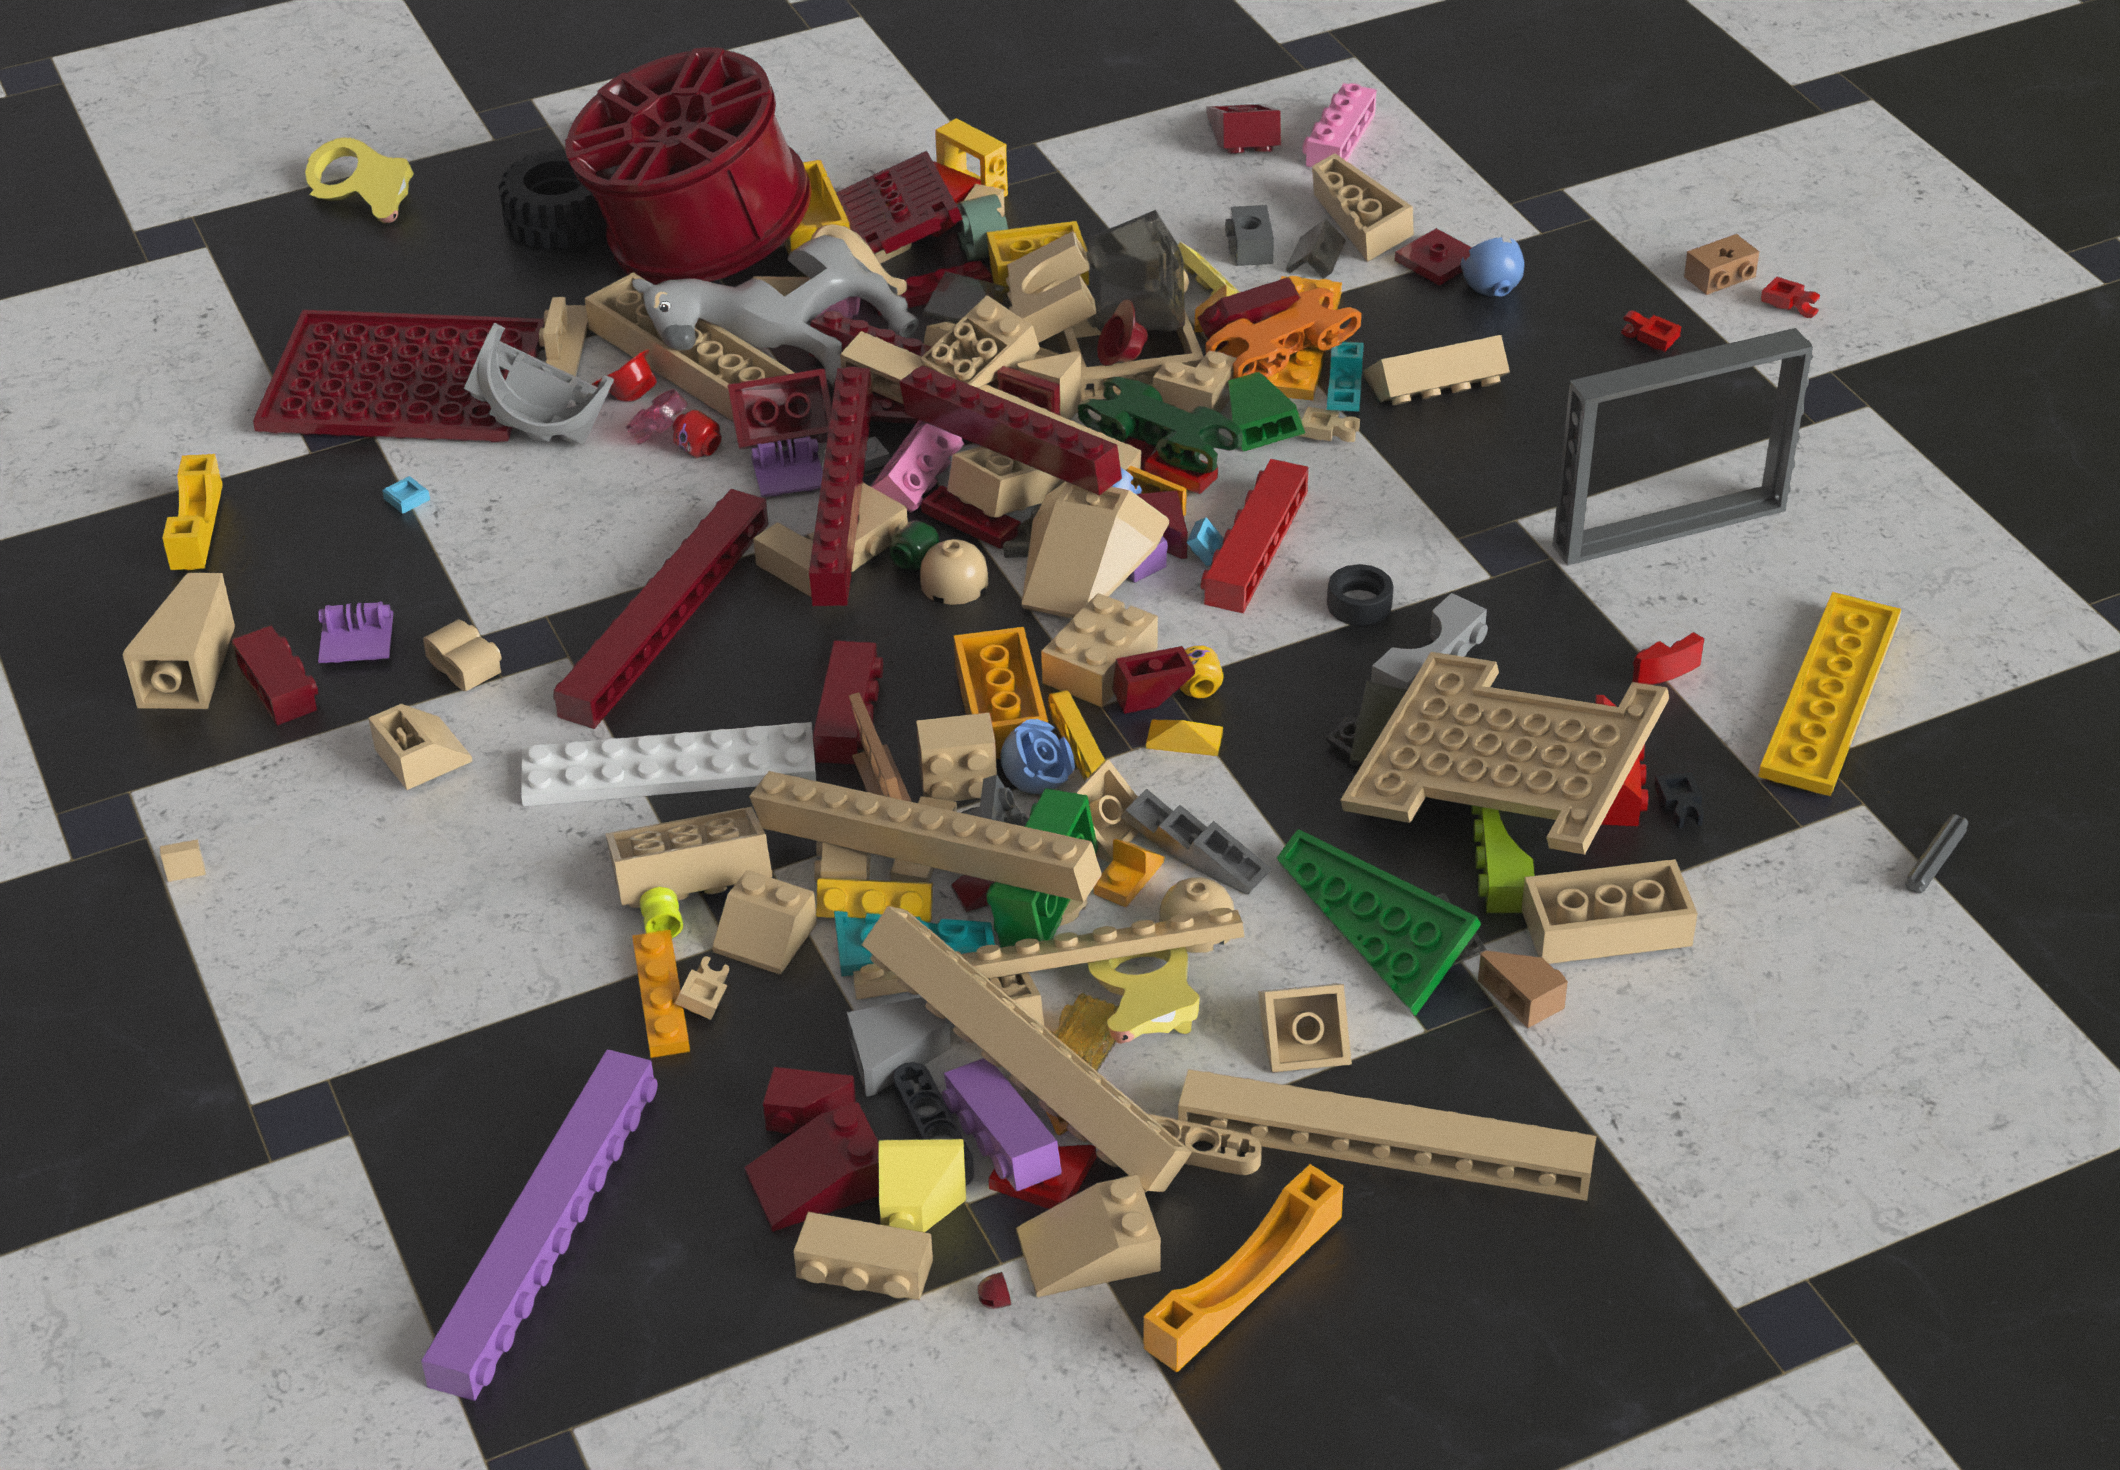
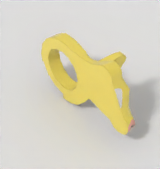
M345 137L324 143L308 158L305 170L307 183L313 190L309 195L328 201L343 200L359 193L372 207V213L376 219L382 223H392L397 218L399 204L408 195L409 180L414 174L407 159L385 157L362 141ZM344 156L358 158L356 170L344 182L336 185L321 183L322 172L332 161Z
M1185 947L1087 963L1089 972L1105 989L1111 993L1123 996L1117 1012L1107 1021L1110 1036L1117 1043L1130 1042L1143 1034L1169 1033L1173 1028L1183 1034L1191 1031L1192 1021L1199 1014L1200 997L1187 983L1188 954ZM1139 957H1156L1167 962L1158 970L1140 975L1124 974L1115 970L1121 963Z

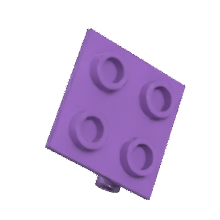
M810 436L794 439V449H792L791 440L787 439V450L784 451L782 450L781 441H777V452L774 442L757 444L756 448H751V459L761 497L779 496L786 493L812 491L821 488L823 470L817 453L819 451L817 439H810Z
M382 601L364 603L363 611L362 603H357V613L354 614L351 604H346V614L343 605H326L325 609H319V622L323 624L318 662L340 663L343 661L389 658L393 624V611H391L390 605H383Z

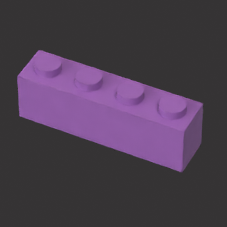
M982 1058L944 1073L946 1090L942 1091V1097L950 1113H956L966 1135H973L981 1154L984 1157L989 1156L998 1176L1001 1179L1006 1178L1016 1192L1062 1174L1057 1140L996 1066Z

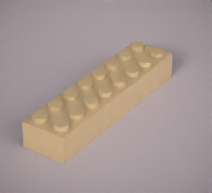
M631 273L585 298L588 326L591 331L633 358L649 349L650 352L645 359L652 370L733 422L727 385L795 373L721 326L703 319L697 320L695 325L696 343L691 349H671L664 343L648 315L644 303V293H639L632 284V281L636 278L643 279L635 273Z

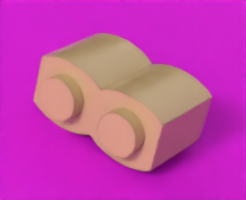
M460 619L423 638L426 657L440 672L447 674L449 679L463 691H468L501 673L499 661H501L502 657L498 647L493 642L489 643L481 638L478 630L473 625H468Z

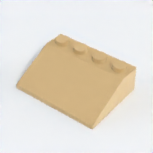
M752 807L605 833L622 906L629 904L631 908H640L639 901L641 896L646 891L657 887L673 890L678 900L689 897V893L704 890V893L707 894L723 892L727 889L726 886L735 885L746 870L772 878L766 834Z

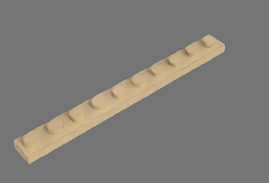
M1216 908L1204 916L1193 917L1191 914H1178L1172 916L1170 921L1154 923L1152 920H1141L1134 922L1131 927L1116 929L1112 926L1096 928L1093 930V933L1077 935L1076 933L1067 932L1056 935L1052 940L1039 942L1037 939H1024L1018 941L1015 946L1000 948L997 945H986L978 948L977 952L966 954L956 952L989 979L1245 936L1243 922L1238 910ZM875 964L863 966L860 971L853 972L856 1000L908 992L898 984L899 977L891 970L890 972L885 971Z

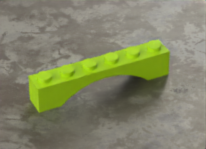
M1471 805V814L1478 815V819H1474L1473 839L1474 842H1480L1481 846H1476V869H1483V874L1478 875V896L1485 897L1486 913H1522L1525 877L1535 876L1533 859L1520 849L1509 836L1500 819L1499 810Z

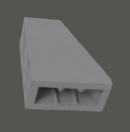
M923 997L847 1012L849 1040L866 1097L873 1096L894 1083L895 1070L899 1066L909 1062L925 1065L951 1049L950 1032H954L953 1028L955 1025L947 1018L941 1019L931 1013L925 1007L927 1001Z

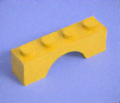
M215 454L182 455L177 474L179 487L178 517H167L162 539L170 570L203 569L207 560L223 485Z

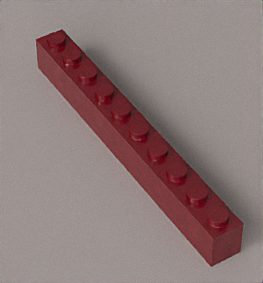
M854 366L837 368L809 567L813 606L848 605L873 403L870 368Z
M730 489L721 500L717 501L713 510L705 519L699 522L691 535L684 539L677 551L664 562L663 567L653 578L647 581L646 586L641 592L631 599L626 609L618 618L612 621L605 633L594 641L590 650L581 660L575 663L569 674L556 685L553 699L556 704L558 718L592 729L598 726L754 543L753 538L767 528L769 524L765 498Z

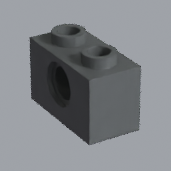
M1267 205L1231 207V219H1225L1226 237H1229V254H1235L1237 266L1273 264L1274 236Z

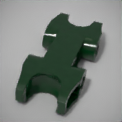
M1122 377L1108 378L1103 382V396L1107 399L1106 401L1089 398L1078 404V419L1086 427L1120 442H1123L1130 436L1157 447L1159 456L1166 463L1180 469L1198 473L1213 472L1218 467V453L1213 448L1231 451L1238 449L1242 445L1243 431L1237 424L1219 412L1204 406H1198L1191 412L1164 403L1160 393L1154 387L1137 380ZM1113 386L1120 389L1121 393L1119 396L1114 392ZM1088 409L1100 415L1101 420L1093 419L1088 413ZM1219 429L1227 430L1231 434L1233 440H1230L1219 433ZM1200 454L1206 457L1208 464L1199 459Z

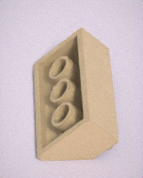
M1498 335L1381 359L1365 369L1363 375L1380 402L1392 401V405H1400L1410 402V396L1421 394L1422 399H1428L1441 395L1440 390L1451 388L1452 393L1471 389L1470 384L1481 382L1482 387L1498 384L1501 382L1500 377L1509 373L1510 370L1502 336Z

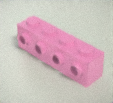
M1343 83L1338 93L1333 94L1329 107L1324 108L1320 121L1315 122L1310 137L1307 136L1304 140L1303 154H1306V166L1312 167L1334 153L1347 161L1375 115L1376 89L1361 87L1356 83Z
M918 420L870 487L907 507L909 513L914 512L921 505V501L924 500L922 495L931 490L938 482L935 476L942 473L950 465L951 461L948 458L957 453L964 445L962 438Z

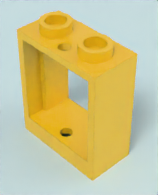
M957 118L935 130L936 159L938 163L980 179L981 185L1004 189V197L1008 195L1005 143ZM966 153L980 159V176L966 169Z

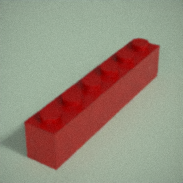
M1270 459L1265 470L1259 471L1254 490L1250 489L1248 491L1243 510L1238 509L1233 528L1227 529L1224 535L1222 548L1216 549L1214 552L1211 568L1209 570L1205 569L1203 572L1200 588L1205 590L1204 605L1244 614L1308 493V466Z

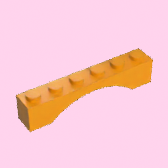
M1309 1164L1283 1188L1259 1227L1226 1263L1198 1283L1183 1289L1172 1290L1144 1316V1350L1175 1372H1178L1341 1219L1343 1185Z

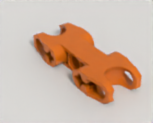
M1316 288L1298 293L1300 299L1277 315L1256 324L1243 318L1226 325L1206 342V354L1208 351L1215 352L1217 346L1226 340L1228 344L1217 352L1237 358L1233 363L1232 377L1234 379L1255 372H1260L1267 378L1283 370L1289 361L1290 355L1312 345L1322 351L1340 345L1361 327L1362 313L1351 307L1333 310L1334 293L1329 289ZM1324 297L1323 303L1320 304L1319 299ZM1351 318L1348 326L1340 329V325ZM1247 365L1249 367L1248 370L1245 373H1242L1244 367Z

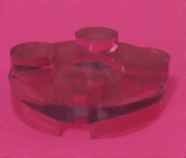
M670 389L651 401L653 403L652 406L646 411L644 408L641 409L627 424L626 429L638 445L645 442L653 434L654 430L658 434L664 432L673 423L670 417L679 414L688 406L686 400L675 389Z

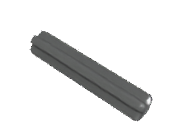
M1957 814L1949 816L1907 875L1905 885L1908 890H1914L1916 893H1922L1926 890L1966 833L1968 820L1965 817L1960 818Z

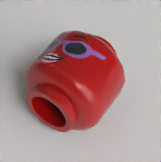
M691 410L686 414H680L672 426L674 430V443L695 458L712 455L718 449L722 440L719 424L699 410Z

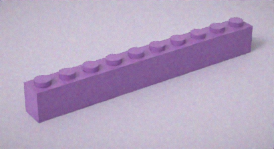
M606 1050L422 1358L421 1363L428 1388L475 1401L483 1386L490 1384L500 1356L511 1348L515 1330L522 1318L526 1319L531 1313L534 1297L541 1286H545L548 1283L559 1254L566 1252L570 1243L571 1233L578 1222L581 1223L585 1219L589 1202L595 1191L599 1192L602 1189L606 1179V1172L612 1162L620 1158L624 1141L629 1132L636 1130L644 1106L655 1097L658 1083L653 1075L651 1060Z

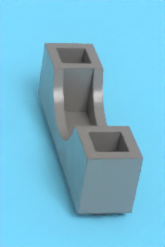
M1451 593L1432 610L1430 638L1434 642L1417 649L1392 647L1372 665L1370 693L1398 706L1430 652L1465 657L1475 644H1480L1484 640L1488 630V626L1485 625L1487 609Z

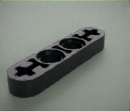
M909 1062L899 1066L894 1073L895 1094L918 1140H930L936 1134H946L952 1139H963L966 1186L969 1185L974 1177L972 1154L926 1066L916 1062ZM910 1080H913L915 1084H919L918 1092L914 1093ZM925 1105L933 1106L937 1109L935 1113L926 1116L918 1114L916 1110Z

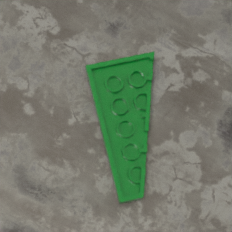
M1297 829L1277 856L1278 862L1414 1016L1420 1011L1481 926L1477 916Z

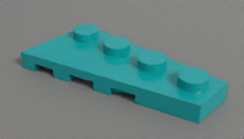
M834 911L841 977L853 976L854 971H860L863 966L874 964L870 959L873 954L861 944L882 914L866 913V918L848 917V912ZM915 917L954 951H958L961 954L977 952V949L982 946L995 945L991 922L941 919L937 924L926 923L921 920V917Z

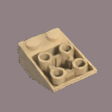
M987 295L928 350L920 360L937 372L978 388L998 379L997 371L1002 366L1017 370V363L1028 361L1040 347L1033 326Z

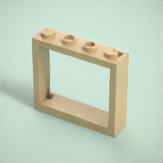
M1179 295L1131 302L1135 310V321L1144 326L1145 329L1169 325L1175 326L1185 354L1116 363L1112 366L1086 367L1076 338L1100 335L1103 327L1113 316L1120 303L1095 306V315L1057 333L1063 354L1079 351L1081 354L1082 401L1089 398L1097 400L1106 399L1103 396V382L1111 377L1137 380L1153 387V377L1166 360L1177 361L1195 368L1198 366L1204 355ZM1172 314L1173 318H1165V315ZM1086 384H1093V389L1085 390ZM1113 386L1114 392L1119 396L1121 393L1120 389Z

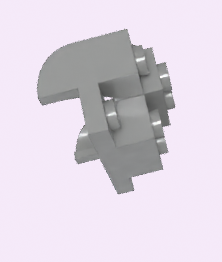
M494 323L480 350L464 389L470 391L474 398L488 402L491 406L489 414L494 416L496 421L502 425L514 426L525 431L526 435L538 441L544 439L549 442L553 435H560L570 443L576 444L579 442L584 445L608 396L614 379L603 375L599 386L596 387L501 342L500 339L505 328ZM500 370H509L506 380L503 378ZM570 399L575 401L576 406L566 408Z

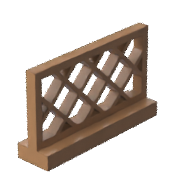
M860 693L849 695L864 752L852 756L865 791L912 802L887 744H881Z

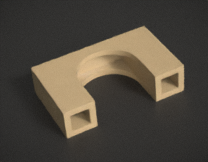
M1073 231L1008 264L1009 277L1006 278V282L1010 292L1007 294L1012 304L1009 310L1033 326L1038 343L1096 314L1095 300L1080 274L1090 270L1088 255Z
M865 483L862 484L852 572L889 547L891 537L908 524L906 506ZM778 522L754 537L756 565L811 597L809 567L813 540L797 534Z

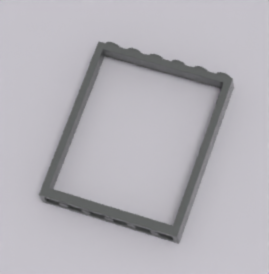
M1792 328L1570 380L1552 544L1566 565L1785 512L1788 494L1791 491L1792 470L1795 468L1794 458L1796 446L1800 438L1799 428L1801 416L1804 414L1805 392L1809 385L1808 374L1810 362L1813 358L1811 342L1797 328ZM1782 360L1761 487L1583 530L1598 403Z

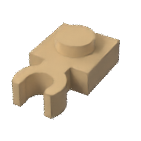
M1307 407L1302 418L1305 434L1299 436L1331 441L1333 436H1337L1343 441L1355 442L1356 432H1359L1360 419L1356 417L1339 418V412Z
M705 956L701 960L697 971L691 969L675 1004L711 1020L726 990L727 985L724 982L729 973V966L724 965L721 971H714L708 966L710 957Z

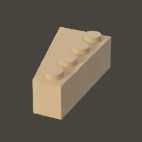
M1334 153L1312 166L1314 195L1367 262L1414 235L1413 206L1339 155Z

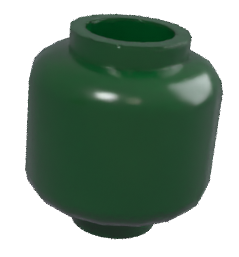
M921 521L909 522L891 537L890 556L894 563L902 569L910 571L920 570L921 562L927 551L939 543L937 531L932 526Z

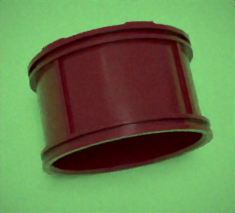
M694 48L692 51L656 59L628 73L624 72L601 87L597 91L598 93L582 108L571 125L565 140L566 155L578 181L583 187L593 193L607 223L606 237L608 245L618 265L628 275L635 273L653 285L667 280L689 278L711 282L748 268L772 253L790 237L803 220L810 204L811 182L800 156L787 145L775 116L776 98L766 72L752 58L737 52L724 50L723 48Z

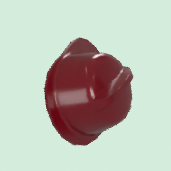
M1128 299L1123 300L1119 304L1099 336L1097 352L1099 361L1104 366H1112L1116 362H1131L1135 360L1147 341V330L1135 321V310L1132 302Z

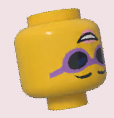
M1203 645L1188 647L1185 651L1195 668V675L1182 685L1180 690L1185 695L1193 698L1209 697L1219 689L1224 678L1218 656L1213 649Z

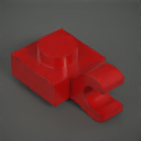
M1776 276L1762 290L1761 301L1779 309L1790 310L1795 306L1802 316L1813 318L1819 312V309L1810 306L1809 303L1814 304L1820 299V295L1814 291H1804L1805 285Z
M1629 311L1623 320L1630 322L1632 325L1627 324L1621 330V333L1629 338L1638 335V341L1665 352L1680 337L1682 326L1656 315L1647 319L1636 311Z

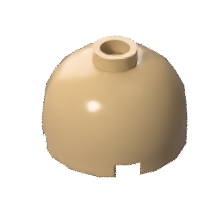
M951 539L935 544L927 551L921 562L920 581L922 591L932 600H934L933 595L943 598L944 604L948 605L965 604L976 600L981 596V590L988 586V571L985 557L975 545L967 541Z
M1203 877L1187 878L1178 881L1166 892L1160 904L1159 922L1170 921L1172 916L1178 914H1191L1193 917L1208 915L1209 911L1216 908L1235 910L1234 903L1225 888L1216 881ZM1221 941L1187 946L1185 948L1189 953H1206L1213 951L1214 945Z

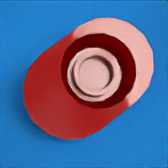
M649 349L632 358L620 369L607 375L614 379L609 393L618 400L635 401L656 385L657 379L645 359L650 352ZM601 379L592 383V385L598 387Z

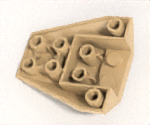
M1065 481L1046 495L1033 519L1022 597L1023 609L1073 619L1097 593L1109 597L1156 549L1169 524L1168 518L1130 490L1110 487L1101 495H1097Z

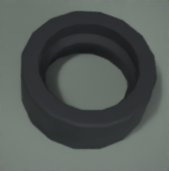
M1347 565L1336 570L1330 576L1328 582L1327 606L1329 612L1337 620L1350 625H1373L1384 620L1390 614L1393 604L1394 585L1391 577L1383 570L1371 565ZM1362 590L1369 591L1377 596L1371 599L1359 600L1352 599L1343 594L1349 591Z

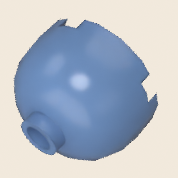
M1502 237L1483 241L1469 250L1470 257L1466 261L1462 258L1461 270L1469 286L1478 294L1504 296L1510 293L1520 282L1524 273V258L1519 244L1514 239L1510 238L1511 243L1503 242Z
M1039 719L1026 720L1006 737L1000 753L1001 766L1006 777L1019 790L1029 794H1042L1045 788L1055 790L1068 780V776L1073 773L1075 768L1074 755L1068 741L1064 736L1059 740L1051 732L1055 727Z

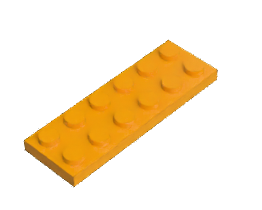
M1281 276L1280 280L1287 278V276ZM1289 276L1298 293L1316 288H1326L1334 293V306L1332 309L1337 310L1342 293V282H1334L1329 279L1315 280L1299 276ZM1324 297L1319 299V303L1322 304ZM1314 345L1290 355L1289 361L1283 370L1267 377V379L1288 398L1313 401L1326 351L1319 350Z

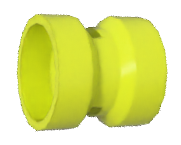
M657 887L646 891L641 896L639 902L641 913L644 917L645 932L671 930L672 938L676 937L682 931L683 921L678 910L679 904L675 892L669 888Z

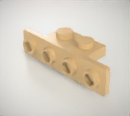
M552 297L549 310L544 312L545 327L540 328L539 343L541 347H545L547 364L576 377L588 330L586 305H566L565 297Z

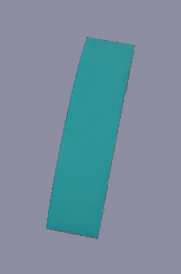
M1342 342L1331 349L1327 410L1359 412L1364 343Z

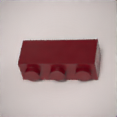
M268 626L232 640L239 669L277 726L317 710L314 696L318 695L319 692L312 675H305V670L299 656H292L290 645L285 636L279 637L274 628Z

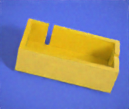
M821 159L803 162L811 182V200L803 220L790 237L783 242L788 255L800 245L811 240L814 232L821 226L833 224L849 228L847 216L829 177H827V172Z

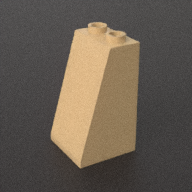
M187 573L124 650L123 658L137 708L208 709L235 628L222 573Z

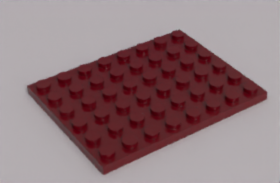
M302 310L253 419L254 430L256 432L300 433L304 435L331 434L334 436L356 435L364 437L426 438L429 440L456 439L460 441L508 442L513 427L502 425L496 421L495 417L489 414L491 410L489 403L474 398L470 391L465 390L464 387L494 323L505 328L500 339L501 342L538 358L541 349L539 331L540 328L545 327L544 319ZM500 370L503 378L506 380L509 370Z

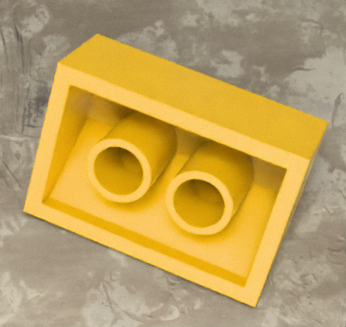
M1077 221L986 232L992 276L998 296H1008L1007 293L1010 292L1006 282V278L1009 277L1008 264L1072 231L1087 253L1089 261V254ZM1088 270L1080 274L1086 285H1089Z

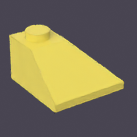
M963 1139L879 1140V1209L881 1225L925 1233L966 1201Z

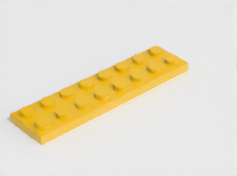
M1836 592L1831 593L1761 762L1758 777L1827 796L1832 795L1897 627L1901 613L1900 608Z

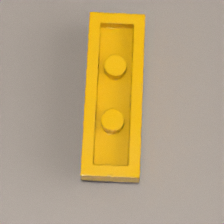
M821 877L817 879L816 917L835 918L834 911L848 912V917L866 918V913L883 914L886 908L890 906L907 910L914 917H921V920L925 922L932 921V882Z

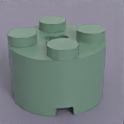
M996 194L956 204L963 220L956 222L960 223L961 232L957 233V240L961 251L965 250L969 262L990 258L986 232L1008 230L1006 217H1002L1000 212L997 211V208H1001L1002 205Z

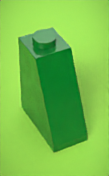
M1260 372L1228 381L1232 420L1243 431L1241 445L1243 452L1305 434V428L1296 405Z

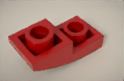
M1693 632L1681 641L1678 640L1673 643L1671 647L1658 641L1648 649L1641 650L1633 662L1632 682L1648 685L1658 684L1680 677L1701 665L1704 638Z

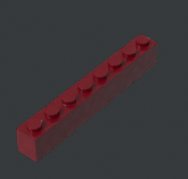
M925 366L914 369L912 373L899 381L905 414L1097 495H1101L1122 479L1118 446L1115 443Z

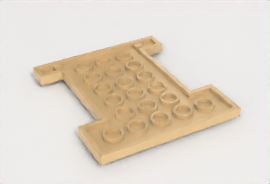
M1430 652L1340 801L1343 811L1410 823L1425 797L1542 817L1556 820L1546 837L1549 848L1585 855L1669 700L1667 687L1632 682L1619 707L1492 688L1491 685L1499 673L1496 661Z

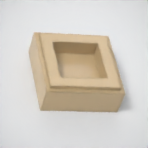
M198 839L160 846V856L168 882L206 875Z

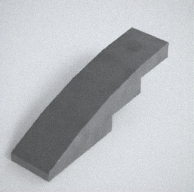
M1147 788L1121 816L1123 820L1145 837L1182 862L1246 894H1249L1271 870L1267 864L1215 821L1207 827L1181 805L1173 811Z

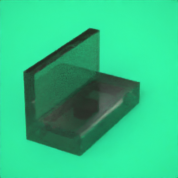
M1325 219L1300 237L1286 267V271L1290 274L1307 262L1324 279L1333 272L1346 239Z

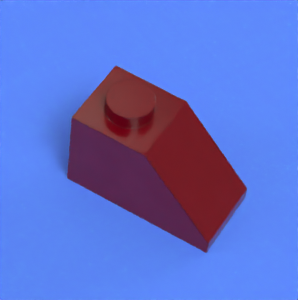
M1177 490L1137 494V496L1168 518L1169 524L1163 534V537L1167 540V553L1179 559H1187L1188 531Z
M1183 646L1117 658L1115 661L1112 691L1124 714L1156 708L1195 675V668Z
M774 1067L763 1101L766 1130L794 1133L820 1114L856 1103L854 1076Z

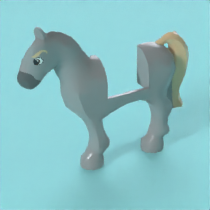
M830 224L819 227L812 235L811 240L800 245L790 253L787 260L809 277L810 280L785 297L768 283L754 278L737 287L691 278L667 280L657 285L637 278L632 281L634 288L639 293H644V303L648 315L664 343L671 349H691L696 343L695 325L698 319H703L724 327L738 338L755 347L777 348L781 345H791L808 351L823 365L826 380L833 388H835L837 368H841L840 354L842 353V343L835 337L823 334L809 326L811 321L829 306L848 297H860L870 302L881 312L888 323L889 330L905 338H910L919 324L918 318L912 313L907 312L906 299L899 296L907 289L905 280L889 275L860 235L840 225Z

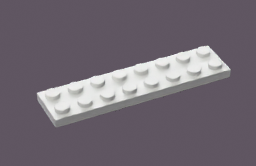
M812 722L523 746L522 804L523 806L757 787L768 771L816 781Z

